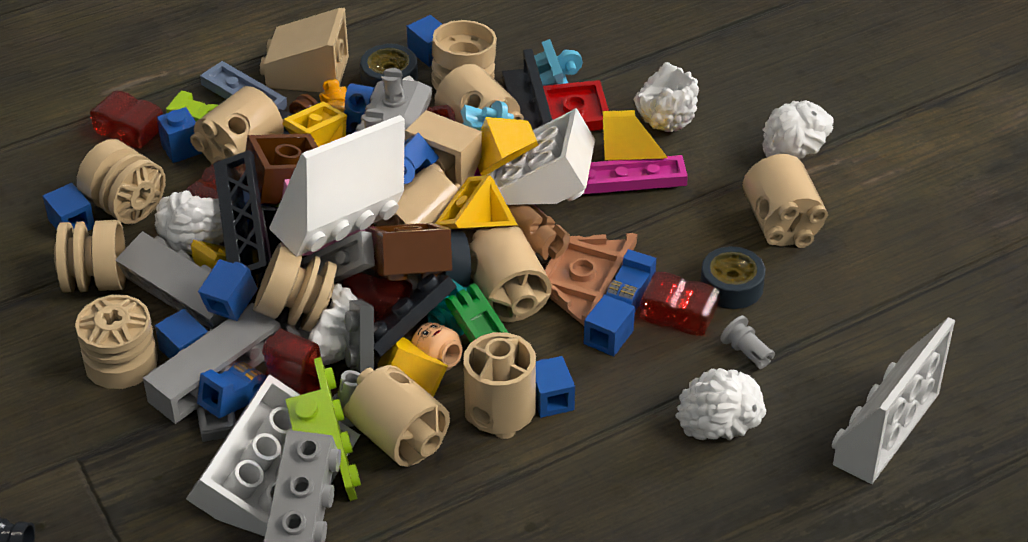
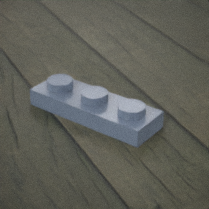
M223 61L200 75L201 85L225 99L241 88L251 86L262 91L272 99L278 109L284 110L287 108L286 97Z

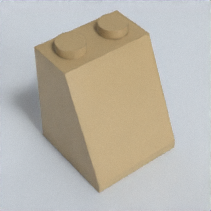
M337 8L276 27L273 38L268 39L267 55L262 57L260 63V74L265 76L268 88L324 92L325 90L322 85L330 79H337L340 87L349 57L345 8Z

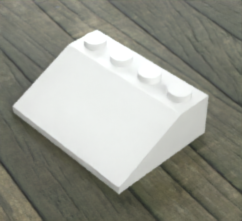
M575 108L533 130L539 144L538 146L487 174L493 178L507 205L557 204L565 199L573 201L580 197L586 189L595 138L579 111Z
M401 115L301 154L269 227L296 257L308 251L315 252L324 244L333 240L340 241L349 233L358 229L365 230L372 223L381 219L387 220L397 212L399 208L398 202L404 192L405 119Z
M949 317L908 349L897 364L892 362L888 366L883 382L880 385L875 384L870 390L867 403L863 407L858 406L854 410L846 430L841 428L837 432L832 443V448L835 449L834 466L870 484L874 483L939 395L955 323L954 319Z
M269 374L252 397L186 500L219 521L265 536L287 430H292L285 399L299 396L300 394ZM339 421L341 432L348 431L353 448L360 435ZM333 471L331 483L338 472Z

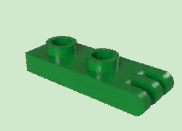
M477 284L469 285L467 291L465 289L458 291L456 297L451 295L445 299L447 308L470 343L480 336L493 332L509 333Z

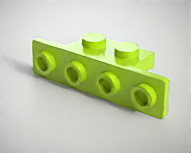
M319 357L315 358L314 362L321 390L285 399L292 430L333 436L337 449H341L340 470L350 501L357 499L355 487L360 486L361 482L356 464L349 465L347 454L352 453L353 449L348 431L341 432L339 421L345 420L340 399L333 400L331 389L337 388L332 367L325 369L323 361Z

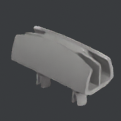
M397 68L384 70V76H381L383 81L377 82L370 97L371 103L366 106L365 114L362 115L361 124L357 125L356 131L358 132L399 115L405 119L406 130L428 109L431 101L432 87L419 81L402 80V72Z

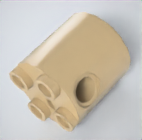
M464 64L453 69L441 81L435 94V107L443 117L461 124L464 121L460 111L464 105L479 109L484 107L490 108L497 100L507 104L508 113L513 114L515 120H524L517 101L483 68L475 64Z
M245 86L196 121L194 126L195 134L190 139L194 148L204 153L214 169L213 163L245 152L247 135L283 134V119L272 99L255 87ZM243 164L234 168L236 170H239L243 166Z
M776 154L764 158L753 165L745 175L742 184L744 194L767 242L770 245L781 247L795 244L799 248H804L814 241V235L823 227L828 217V212L803 163L795 156Z
M433 163L427 168H423L414 176L412 182L404 186V192L398 202L399 208L397 212L387 220L381 219L376 221L377 226L436 223L462 185L458 183L453 184L445 176L443 170Z
M502 226L477 230L473 234V241L469 245L471 277L499 319L504 322H515L524 320L537 313L549 299L552 284L521 228Z
M493 332L478 337L469 344L464 352L465 418L479 430L495 434L501 439H508L513 437L516 431L529 424L535 415L536 353L530 343L522 337L511 333Z
M387 365L376 370L367 368L361 372L357 378L358 386L343 409L344 416L400 466L408 467L417 464L432 455L440 447L450 423L448 410L396 366Z

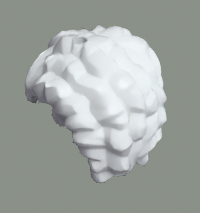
M665 62L658 72H655L648 78V82L644 83V87L641 88L640 92H637L633 99L635 106L644 121L649 123L653 129L677 132L679 129H683L695 117L694 112L697 110L696 104L699 92L698 80L692 77L690 71L683 73L682 68H677V66Z
M807 100L801 102L792 101L791 104H784L779 108H775L767 122H765V128H763L765 139L762 145L766 158L776 154H789L798 159H803L807 154H817L825 143L826 137L832 132L833 117L827 114L820 106Z
M185 190L179 193L173 192L170 196L163 197L156 206V231L175 252L182 250L188 255H192L191 244L193 239L217 245L223 242L224 237L218 198H200L199 196H192L189 191Z
M341 284L334 285L331 296L332 302L329 309L322 311L320 319L311 332L304 331L301 327L297 330L294 326H287V337L291 343L290 347L293 349L294 355L299 357L302 363L315 364L314 359L321 357L323 364L329 365L345 358V348L349 346V332H347L345 327V313L349 311V300H358L352 294L350 288H342Z
M719 368L703 372L700 378H695L689 382V388L683 389L682 394L679 395L681 404L677 406L679 412L675 416L680 421L681 427L687 436H693L699 440L707 438L718 439L719 437L732 440L736 436H744L748 429L757 427L761 423V419L766 415V409L760 386L753 378L742 372L738 373L737 370L731 369L726 371Z

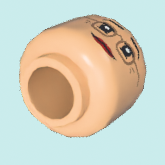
M426 323L412 337L411 343L427 355L437 358L448 365L446 371L450 370L461 359V339L458 333L438 323Z

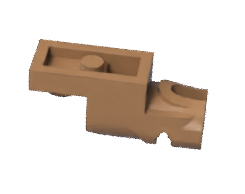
M535 204L508 205L518 224L515 226L521 228L534 253H538L545 260H547L548 255L556 259L564 253L570 242V234L560 225H555V221L550 216H547Z

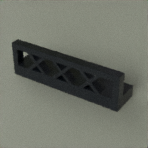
M525 49L523 50V69L502 71V81L505 90L520 106V113L523 115L524 120L528 121L532 130L552 121V116L533 50Z
M247 150L215 162L213 165L227 262H239L247 266L256 283L255 275L266 271L270 259L254 154ZM245 164L246 170L241 176L234 167ZM243 190L248 192L250 195V199L248 200L246 205L244 202ZM247 219L254 222V228L250 234ZM251 248L258 251L259 262L253 263Z

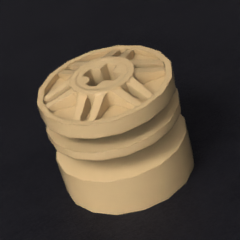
M467 20L450 21L440 25L434 31L432 38L433 61L431 82L434 88L437 90L447 74L464 64H475L483 68L494 79V60L497 42L494 31L484 24Z
M117 139L105 140L90 150L80 164L77 174V189L83 196L124 224H134L145 219L160 202L166 186L165 173L161 166Z
M120 220L95 221L92 236H89L85 222H76L74 229L70 222L59 223L54 247V262L62 292H74L76 283L80 292L88 291L91 276H94L99 291L124 289L126 276L116 262V258L126 249L123 227Z
M280 242L263 276L253 311L276 319L284 306L289 307L288 324L294 326L301 313H304L301 329L311 332L331 299L337 265L327 261L320 273L317 274L320 257L314 256L306 268L300 267L302 255L296 257Z
M109 295L87 304L78 314L75 328L87 377L96 385L108 389L128 388L141 383L143 377L156 368L158 354L153 337L151 317L147 306L139 299L128 295Z

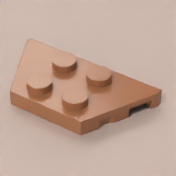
M626 233V239L607 240L606 234L592 235L590 237L570 236V242L564 253L556 259L551 258L544 270L552 284L549 298L584 326L585 318L603 295H606L611 282L615 280V276L623 265V257L627 250H634L637 244V234Z

